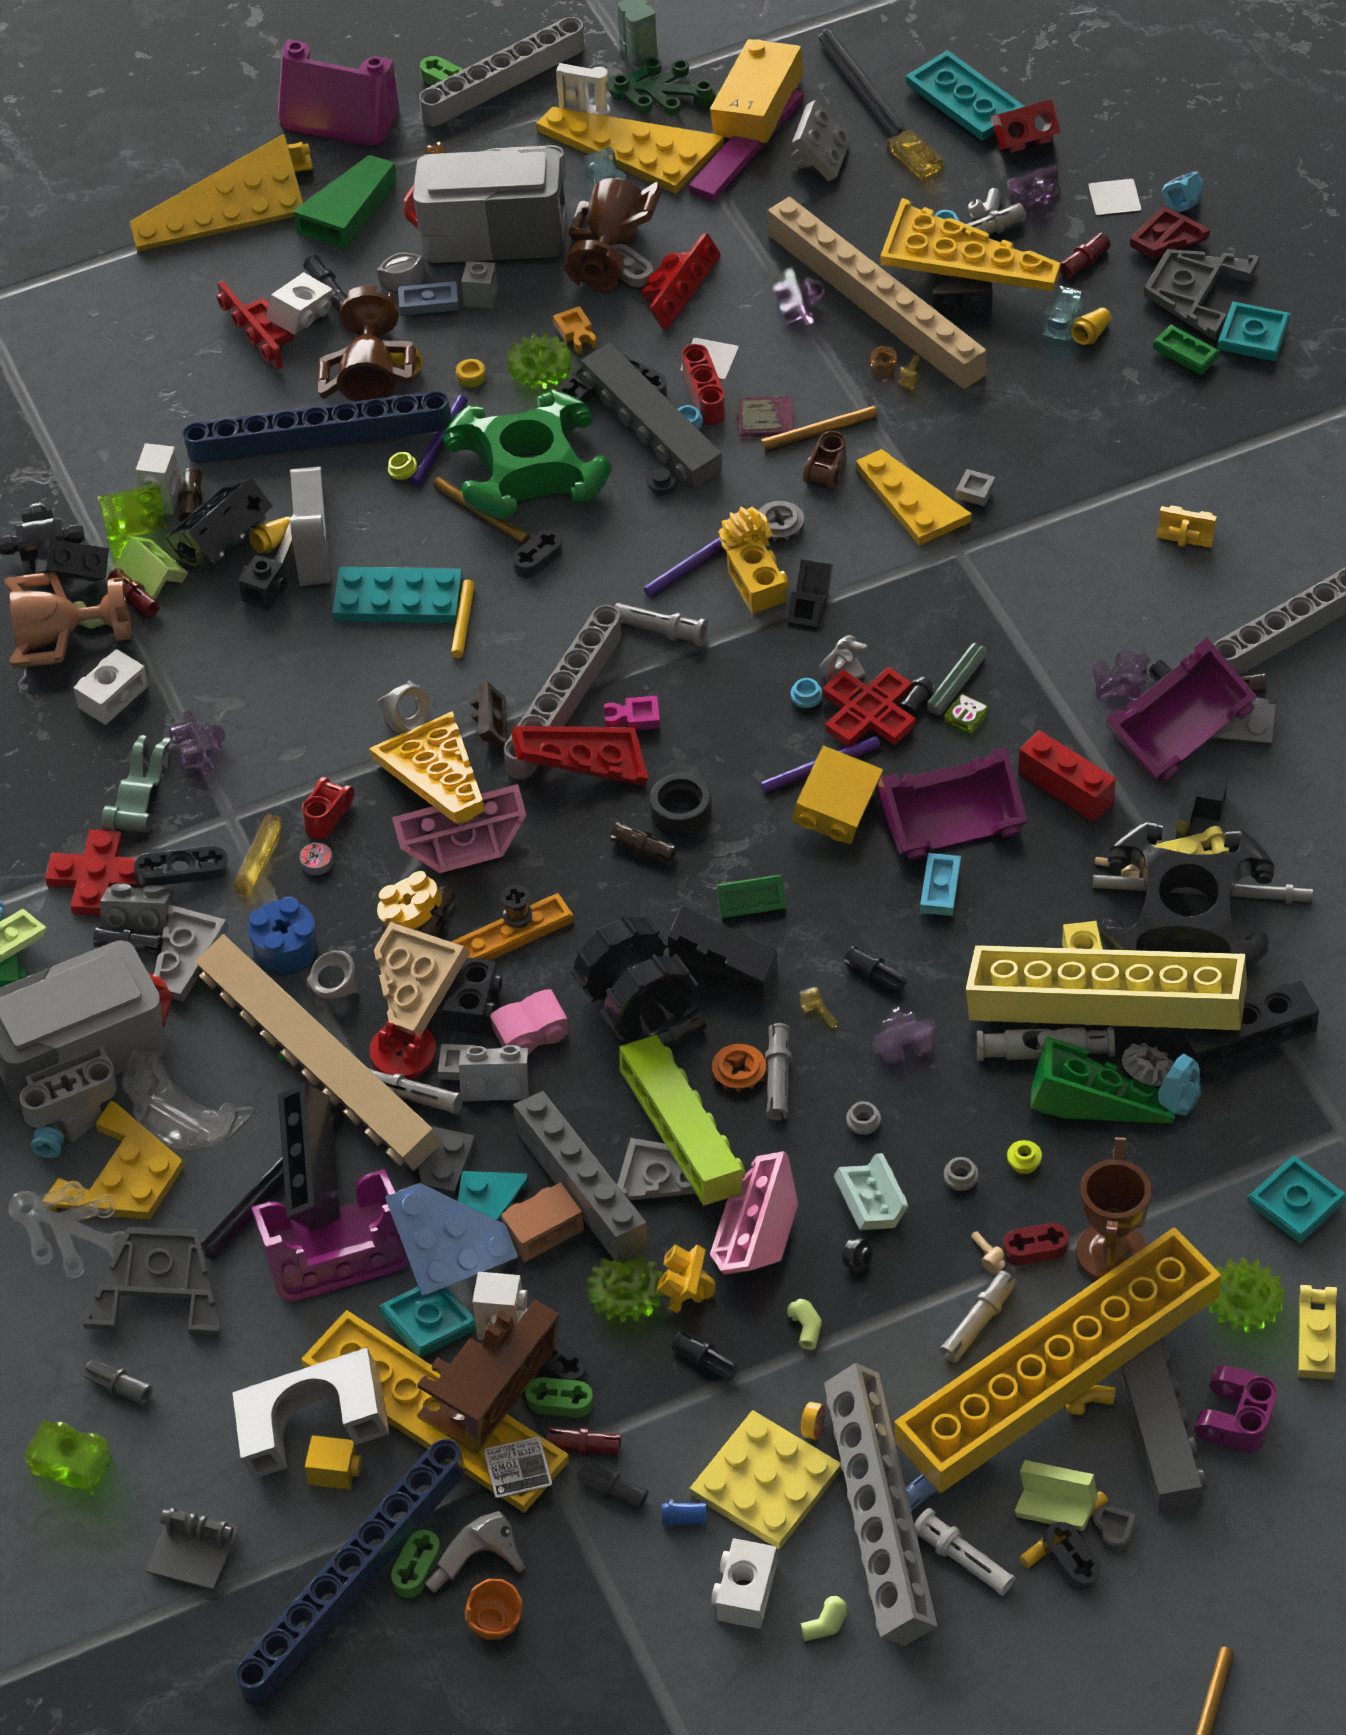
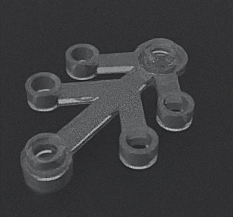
M69 1181L62 1188L42 1195H37L32 1191L18 1192L9 1202V1214L16 1223L25 1225L32 1244V1258L36 1263L46 1264L53 1257L52 1247L47 1241H44L39 1222L52 1227L64 1259L62 1262L63 1270L68 1277H79L84 1271L83 1260L77 1255L70 1235L106 1250L108 1257L111 1260L115 1255L114 1248L120 1244L125 1232L117 1231L107 1235L79 1223V1221L96 1215L102 1218L110 1217L115 1211V1203L111 1196L102 1194L97 1196L94 1201L56 1213L47 1208L64 1201L69 1204H78L83 1200L84 1191L79 1182ZM72 1188L79 1190V1194L75 1197L67 1195V1192ZM101 1202H109L111 1204L107 1210H100L98 1206ZM24 1205H31L33 1207L29 1213H22L20 1209ZM40 1248H46L48 1253L44 1257H39L36 1255V1251ZM72 1261L80 1264L76 1270H69L67 1265Z

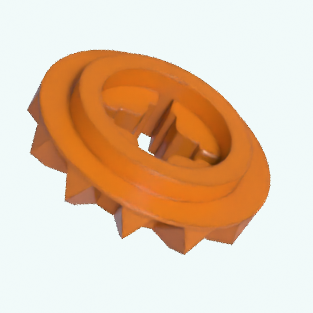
M747 1044L726 1046L715 1055L712 1061V1072L715 1082H720L725 1090L729 1087L735 1088L739 1093L742 1088L749 1087L753 1090L757 1082H763L766 1061L763 1054L753 1046ZM745 1063V1072L739 1071L733 1075V1067L738 1068Z

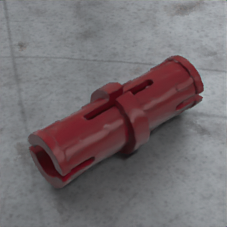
M1098 233L1084 245L1077 246L1071 256L1060 262V274L1062 277L1066 276V279H1071L1085 266L1090 267L1095 262L1094 259L1110 248L1109 238L1105 234L1102 236V233Z
M116 568L110 572L107 581L108 579L124 578L127 595L124 596H126L127 604L135 606L146 618H152L158 613L160 603L145 591L143 584L132 580L121 568Z
M549 1426L548 1431L550 1433L547 1434V1441L561 1450L579 1452V1456H587V1453L615 1457L620 1455L621 1434L590 1431V1428L582 1427L581 1430H572Z

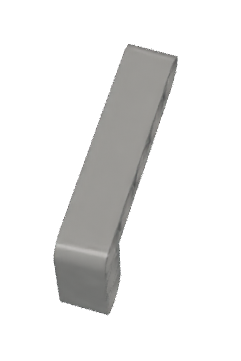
M321 466L290 469L293 514L296 515V517H290V526L300 587L331 583Z

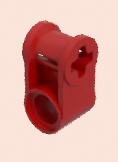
M321 777L316 783L314 790L302 805L306 834L315 839L329 836L342 816L351 807L354 799V788L348 785L342 787L330 783V779L326 777Z

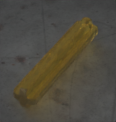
M267 814L264 817L233 883L234 891L237 894L247 896L251 893L282 826L279 816Z

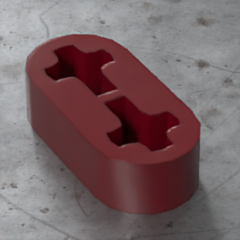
M1047 1223L1012 1230L1005 1235L1003 1240L1004 1257L1008 1262L1015 1265L1057 1259L1062 1257L1068 1250L1069 1233L1064 1226L1058 1223ZM1048 1237H1054L1058 1244L1052 1245ZM1020 1243V1246L1024 1248V1250L1018 1251V1249L1014 1247V1244Z

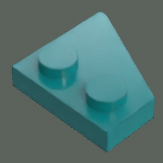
M462 1171L458 1202L500 1221L501 1214L513 1205V1200L521 1189L525 1190L528 1187V1174Z

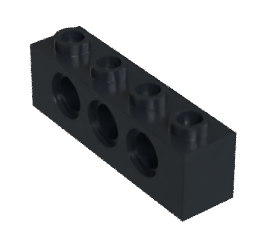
M1302 980L1292 984H1283L1275 990L1260 995L1254 994L1245 999L1240 1030L1177 1028L1176 1043L1183 1054L1191 1057L1198 1063L1199 1070L1201 1071L1317 1031L1319 1009Z

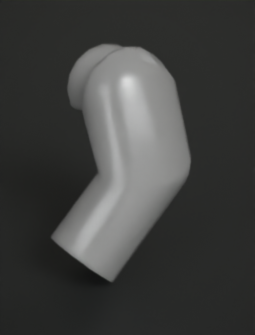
M992 188L988 192L985 203L976 199V204L972 201L968 206L971 217L979 220L988 216L991 211H998L1003 196L1002 191L998 188Z

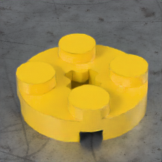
M418 871L395 885L384 887L379 892L381 901L378 904L377 913L386 928L392 922L415 929L426 923L433 916L430 911L434 908L435 904L439 908L442 903V893L433 879L427 877L425 872Z

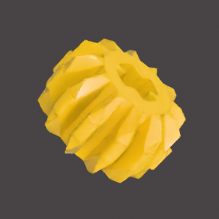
M753 506L748 510L740 507L738 513L733 514L730 512V518L721 521L723 528L718 533L726 552L758 540H762L765 546H769L768 538L773 535L769 520Z

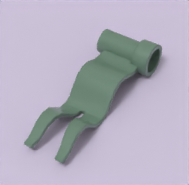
M139 736L132 748L129 776L127 779H123L119 785L115 806H105L101 817L102 830L149 832L151 815L146 813L152 787L157 786L160 782L163 755L166 747L171 742V738H164L162 742L156 745L151 755L146 778H143V747L146 742V736Z

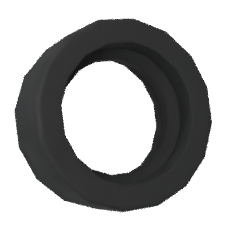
M683 773L668 775L659 780L652 788L650 794V812L653 823L661 831L679 836L693 834L704 828L710 820L712 812L711 794L708 786L702 779ZM678 795L691 796L700 802L696 809L684 814L671 813L662 807L664 801Z

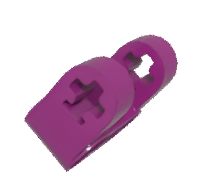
M1227 1365L1215 1367L1209 1383L1210 1389L1218 1396L1239 1402L1235 1416L1210 1409L1201 1411L1194 1428L1195 1434L1207 1442L1244 1452L1258 1451L1265 1443L1273 1419L1277 1396L1276 1384L1265 1376ZM1254 1398H1263L1265 1401H1257ZM1246 1427H1252V1428H1254V1429H1256V1430H1255V1431H1248V1430H1246V1429H1244V1428H1246Z

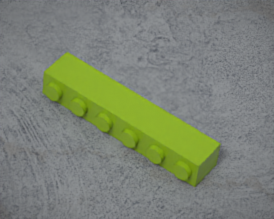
M657 1035L620 1046V1071L703 1206L741 1194L742 1178L745 1177L743 1163L739 1158L733 1156L728 1139L725 1135L719 1134L714 1117L710 1112L706 1113L702 1107L699 1093L696 1090L692 1091L688 1085L685 1071L682 1068L678 1069L674 1063L671 1049L668 1046L664 1047Z

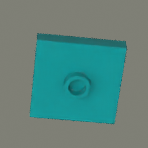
M1232 301L1218 341L1217 350L1276 361L1290 322L1291 313Z
M1295 1155L1291 1156L1247 1197V1203L1299 1244L1346 1202V1194Z
M418 1286L379 1305V1314L412 1352L420 1358L476 1330L475 1318L447 1287L427 1295H422Z

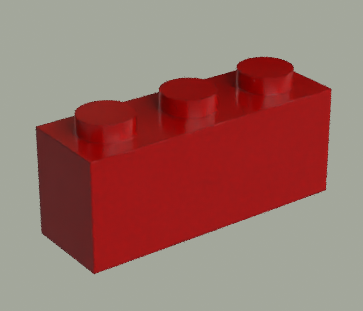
M1039 730L1019 749L1018 774L1091 821L1095 822L1114 804L1116 778Z

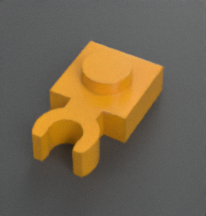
M580 306L553 316L554 325L566 343L574 340V349L578 354L583 353V343H589L593 349L597 347L592 324Z

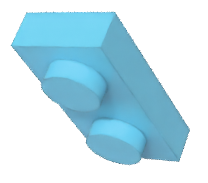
M928 853L920 913L953 916L961 856Z

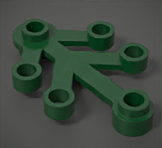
M657 57L647 58L644 62L645 67L629 75L616 74L607 81V89L613 98L619 100L628 99L636 106V110L642 114L652 111V99L664 109L665 114L669 116L679 114L681 111L680 100L676 97H668L666 94L693 96L694 102L700 106L711 105L716 99L715 87L708 80H700L696 85L670 83L677 78H683L689 74V63L685 59L675 60L672 63L671 70L648 82L641 80L650 75H658L662 71L661 60ZM637 92H646L648 95H639Z

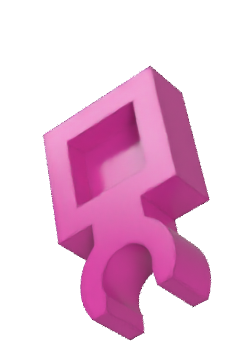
M657 696L626 698V705L620 706L617 703L604 704L605 716L614 715L612 717H605L606 727H620L622 724H628V728H635V730L660 728Z

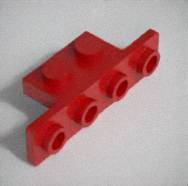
M708 233L702 234L690 251L667 254L662 259V264L656 272L648 278V283L641 291L646 301L653 300L649 309L662 329L669 328L721 256L720 251Z
M223 280L218 282L219 294L216 298L223 311L227 310L237 328L241 327L245 331L250 344H256L265 362H271L277 370L283 368L279 346L294 340V335L266 319L269 302L264 297L244 306Z

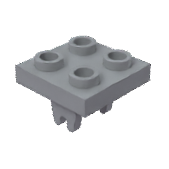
M814 100L805 107L792 141L797 149L791 154L790 159L792 161L800 160L797 165L798 168L814 165L830 181L838 175L851 138L829 116L828 112Z

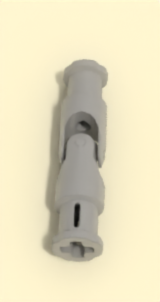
M1108 1026L1106 1030L1086 1031L1084 1027L1064 1028L1056 1031L1049 1029L1006 1030L1005 1033L984 1034L983 1031H977L978 1061H984V1058L1005 1057L1007 1060L1039 1059L1047 1036L1077 1045L1089 1051L1088 1054H1108L1109 1057H1114L1113 1026ZM1038 1038L1037 1050L1028 1048L1024 1043L1030 1039Z

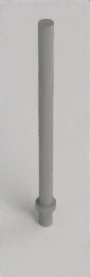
M1094 875L1093 888L1145 891L1143 878ZM1236 884L1231 897L1283 900L1285 904H1292V901L1312 902L1313 889L1293 888L1292 884H1286V887ZM1190 887L1176 888L1167 892L1206 895L1200 890Z

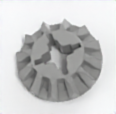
M773 501L763 505L758 510L769 520L773 534L771 537L774 542L782 537L788 541L791 535L798 536L800 528L804 527L803 512L793 503ZM776 516L778 520L780 519V521L784 523L783 526H779L778 523H775Z
M1144 1042L1140 1046L1131 1044L1128 1049H1125L1122 1056V1064L1133 1078L1153 1086L1162 1085L1174 1064L1172 1060L1168 1059V1053L1158 1051L1157 1046L1151 1048Z

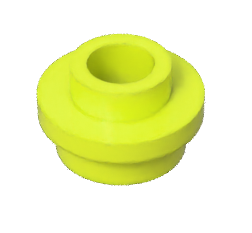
M407 452L396 453L388 461V473L393 479L397 480L410 478L418 468L416 459Z
M1017 1141L1009 1147L1007 1160L1016 1172L1028 1174L1040 1165L1042 1152L1039 1146L1031 1141ZM1020 1154H1028L1029 1156L1024 1157Z

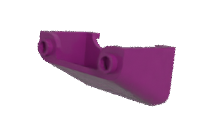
M288 39L282 49L278 102L280 125L284 129L366 146L380 144L387 136L399 113L393 60L375 56L365 60L359 69L309 60L311 55L309 46L306 43Z
M1207 637L1194 647L1195 651L1188 658H1183L1176 668L1133 703L1129 702L1126 705V713L1124 710L1118 709L1106 719V728L1156 781L1161 778L1165 781L1172 778L1180 770L1177 766L1233 719L1238 717L1242 720L1255 709L1252 703L1256 700L1257 695Z
M1007 747L992 750L990 752L991 756L981 760L980 757L973 758L969 763L915 776H911V773L906 774L902 781H900L897 773L881 777L876 786V792L900 856H907L908 861L927 856L926 852L998 834H1001L1002 838H1008L1021 833L1020 828L1026 825L1028 820Z
M385 1169L361 1177L355 1187L357 1202L339 1207V1220L315 1230H311L288 1219L286 1207L281 1203L268 1202L251 1207L271 1275L281 1298L287 1301L302 1300L398 1272L410 1264L385 1196L395 1193Z

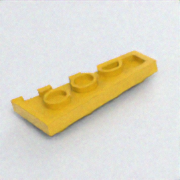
M880 449L855 461L858 473L919 546L972 522V513L884 450Z

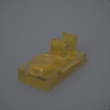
M910 128L887 140V149L921 180L945 168L943 158Z

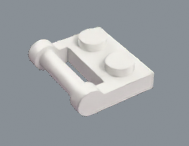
M559 63L556 69L559 108L610 116V107L607 104L606 97L607 69L604 67L589 69ZM588 83L594 84L596 105L589 104Z

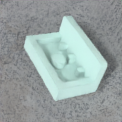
M882 1153L875 1154L868 1166L839 1167L834 1174V1178L859 1230L896 1227L907 1210L908 1203Z

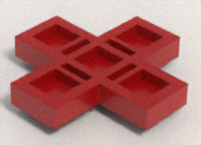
M887 667L871 683L866 685L843 669L822 688V696L841 708L825 724V732L849 747L872 729L893 745H896L916 726V718L897 706L911 690L912 682L890 667Z
M90 829L83 855L51 853L45 877L46 884L51 887L75 888L71 902L72 914L101 916L100 900L107 888L114 884L124 883L129 884L131 887L144 888L133 877L136 858L119 857L123 842L121 831Z

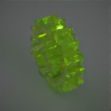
M532 333V339L522 336L521 344L513 342L512 350L507 352L508 372H511L513 380L519 378L520 385L529 382L533 389L537 384H541L543 388H546L547 382L557 385V378L565 379L567 377L566 371L571 370V351L567 349L566 342L559 343L558 336L549 339L548 333H544L542 337L538 338L535 333Z
M641 1254L637 1259L631 1258L622 1263L614 1259L608 1261L602 1258L601 1268L593 1267L592 1277L588 1278L590 1303H595L597 1312L606 1309L607 1319H611L616 1314L620 1316L621 1322H625L626 1317L632 1315L633 1319L638 1321L640 1312L651 1315V1305L658 1307L661 1305L660 1296H663L664 1293L658 1291L657 1288L663 1272L657 1271V1263L655 1261L646 1264V1255Z
M1241 1257L1240 1264L1235 1265L1231 1259L1227 1260L1226 1270L1220 1266L1215 1268L1222 1275L1219 1298L1210 1303L1209 1311L1211 1313L1219 1312L1218 1322L1220 1323L1225 1322L1227 1319L1230 1320L1231 1329L1233 1330L1238 1324H1243L1246 1332L1250 1331L1251 1324H1256L1259 1329H1263L1265 1319L1274 1322L1276 1312L1282 1311L1285 1289L1280 1287V1275L1271 1277L1272 1266L1269 1265L1264 1269L1260 1268L1259 1259H1256L1252 1265L1247 1264L1245 1257ZM1269 1296L1267 1302L1261 1305V1303L1265 1302V1297Z

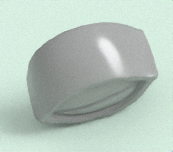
M405 252L390 256L377 269L380 284L393 291H398V287L420 285L425 274L423 256Z

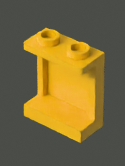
M823 745L796 802L792 821L805 829H812L827 835L835 841L852 844L870 799L876 792V786L880 781L883 769Z

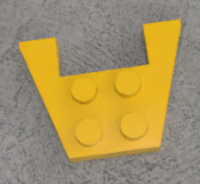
M110 1101L95 1125L98 1132L121 1140V1144L90 1190L58 1178L42 1201L44 1209L48 1211H57L58 1208L73 1209L74 1213L86 1214L88 1211L106 1212L107 1216L150 1220L184 1169L183 1160L117 1103Z

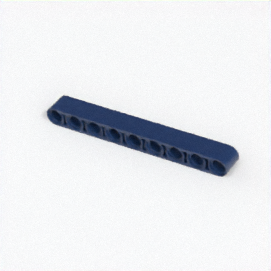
M431 391L195 422L187 425L183 429L182 435L188 458L193 462L201 463L438 432L448 428L452 417L447 395L440 391Z
M441 1439L428 1448L236 1668L235 1677L241 1693L247 1701L259 1704L268 1700L406 1543L409 1537L461 1480L465 1472V1466L459 1445L455 1441ZM445 1459H453L450 1464H440ZM420 1486H430V1488L426 1491H416ZM399 1512H406V1513H407V1514H406L404 1517H402V1518H399V1519L392 1518L396 1513H399ZM375 1539H383L379 1545H369ZM359 1566V1569L355 1572L345 1573L349 1567ZM328 1593H334V1594H335V1596H334L332 1599H330V1600H327V1601H322V1600H321V1598H322L325 1594H328ZM303 1621H311L310 1625L305 1628H296ZM278 1649H287L283 1655L272 1656L273 1652ZM253 1677H262L261 1681L256 1684H247Z

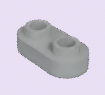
M611 245L624 261L625 269L621 280L632 287H644L648 283V278L653 274L652 264L627 245Z

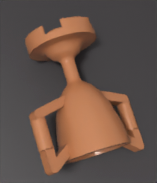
M55 572L9 577L4 581L6 588L10 591L11 620L17 647L10 658V664L13 668L62 662L69 635L82 620L100 618L106 625L113 627L116 641L131 639V618L126 596H124L127 595L124 578L108 579V594L102 598L101 603L97 606L83 608L77 607L66 598ZM51 584L55 594L23 591L21 588ZM57 642L55 651L27 654L28 651Z

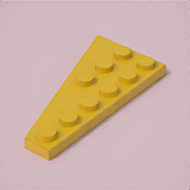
M552 107L536 123L537 132L652 184L657 182L661 188L674 194L724 145V136L558 107Z
M280 135L131 220L130 227L137 252L294 217V211L303 204L285 135Z
M904 198L901 199L880 256V263L885 266L1054 292L1060 274V263L1032 251L1022 252L1014 249L1011 242L1002 240L1001 243L989 238V233L952 218L944 220L934 216L933 210L926 207L922 210L911 206V201Z
M453 711L369 748L372 760L456 824L469 822L476 815L485 812L483 800L475 781Z

